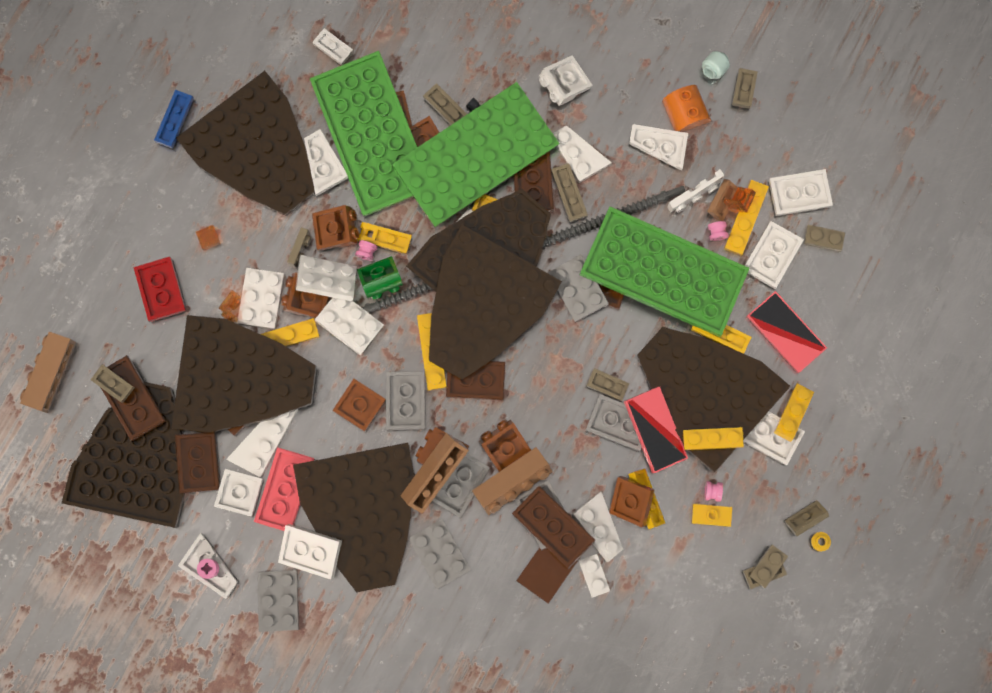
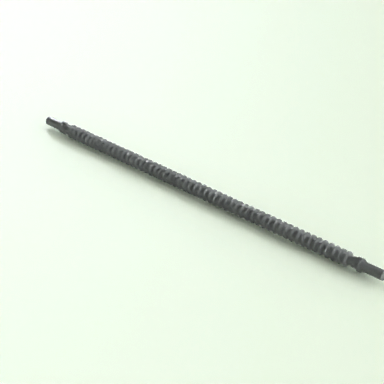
M680 186L667 192L664 190L656 196L652 195L651 198L648 196L646 200L644 198L641 202L637 200L636 204L632 202V205L627 204V207L622 206V209L617 208V210L632 215V212L637 213L638 210L642 211L643 208L648 209V206L652 208L653 204L657 206L659 202H667L670 198L683 194L685 188ZM601 214V217L596 216V219L591 218V221L586 220V223L581 222L580 225L576 224L575 227L571 225L570 229L566 227L565 231L561 229L560 233L556 231L554 235L551 233L549 237L546 235L543 248H546V245L551 246V243L556 244V241L561 242V239L571 238L572 235L576 237L577 233L581 235L582 231L586 233L587 229L590 231L593 227L596 229L598 225L601 227L605 215ZM422 282V285L417 284V287L412 286V289L407 288L406 291L402 290L401 293L396 292V295L391 294V297L386 296V299L381 298L380 301L376 300L375 303H366L362 308L369 314H372L375 310L379 309L381 311L382 307L386 309L388 305L390 307L393 303L397 305L398 301L402 303L403 299L407 301L409 297L412 299L414 295L417 297V294L422 295L423 292L428 293V290L433 291V289Z

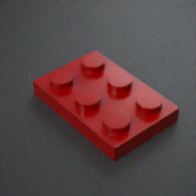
M170 256L133 267L149 322L186 312L179 282Z

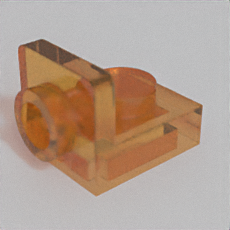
M738 187L733 199H724L723 203L728 206V210L731 212L739 213L740 211L747 213L756 192L752 189Z
M231 290L218 309L222 311V317L229 321L233 319L237 322L238 318L231 311L236 310L240 305L241 297L235 291Z

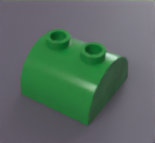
M392 256L357 269L367 299L370 297L378 299L386 291L391 293L397 292L400 286L403 285Z

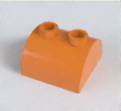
M689 85L677 89L662 100L674 131L685 132L711 122L697 85Z

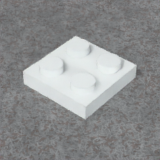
M225 469L214 507L253 517L263 479Z

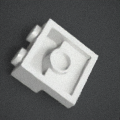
M573 55L544 68L539 75L540 84L543 87H547L550 92V99L553 102H557L559 106L573 100L576 95L589 90L593 86Z

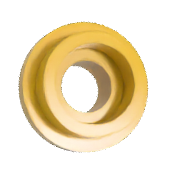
M817 532L811 538V545L816 551H826L831 545V539L828 534ZM820 538L824 539V545L818 543Z

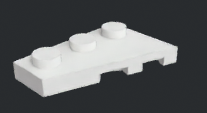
M598 492L571 516L596 540L593 545L605 561L609 562L623 550L603 494Z

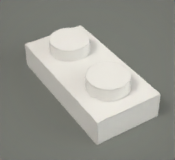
M325 28L313 41L314 46L341 66L354 53L352 48Z
M595 554L578 560L591 598L610 592L598 555Z

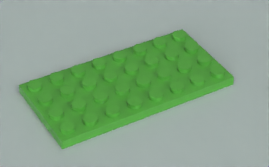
M376 51L310 78L363 216L365 217L412 198V194L392 164L416 149L417 145L380 52Z
M515 82L393 163L392 166L432 225L436 228L557 147L560 143L522 88Z
M609 207L579 275L721 337L749 267L613 207Z

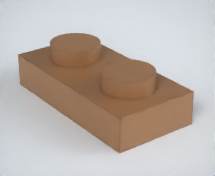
M724 179L707 212L717 221H724L740 189L730 180Z

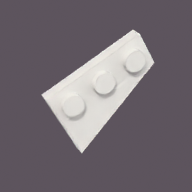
M632 124L629 144L682 171L688 133Z
M567 125L553 133L560 143L557 149L566 163H569L572 173L579 183L611 165L607 158Z
M321 129L304 138L316 196L348 179L346 171Z
M721 169L715 172L714 178L710 181L708 179L701 181L695 187L696 190L689 189L670 201L667 206L670 213L674 211L678 213L687 207L686 204L691 201L696 203L701 200L703 194L707 192L711 194L718 190V186L724 177Z
M200 533L178 566L227 599L238 584V581L204 535ZM203 559H213L219 564V573L211 579L202 578L197 573V565Z

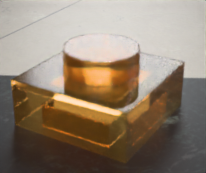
M214 225L196 231L203 250L221 244Z

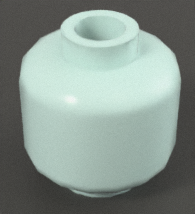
M719 51L711 52L702 62L703 73L710 79L721 78L730 66L727 55Z

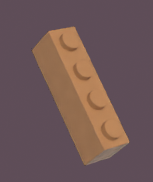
M48 332V335L43 338L42 350L35 358L36 365L34 370L28 375L27 387L20 395V404L45 413L48 412L76 343L75 341Z
M446 432L400 496L408 506L423 514L469 450L461 441Z
M535 447L473 489L472 492L489 516L491 513L499 511L506 503L514 501L522 492L530 490L538 481L546 479L552 473V470L546 459Z

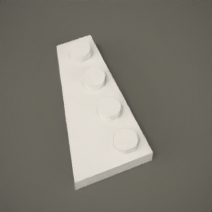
M298 409L282 414L272 420L260 422L226 460L261 478Z

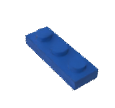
M178 90L174 91L154 141L156 143L173 149L177 140L176 137L181 131L194 100L192 95Z

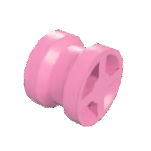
M725 221L714 222L708 225V230L711 231L710 241L724 240L729 237V234L726 232L727 223Z
M360 240V247L356 251L355 256L367 261H373V253L377 251L378 246Z
M706 481L704 499L707 501L715 499L717 502H721L723 483L713 484L711 481Z
M203 559L197 565V573L202 578L211 579L219 573V564L213 559Z

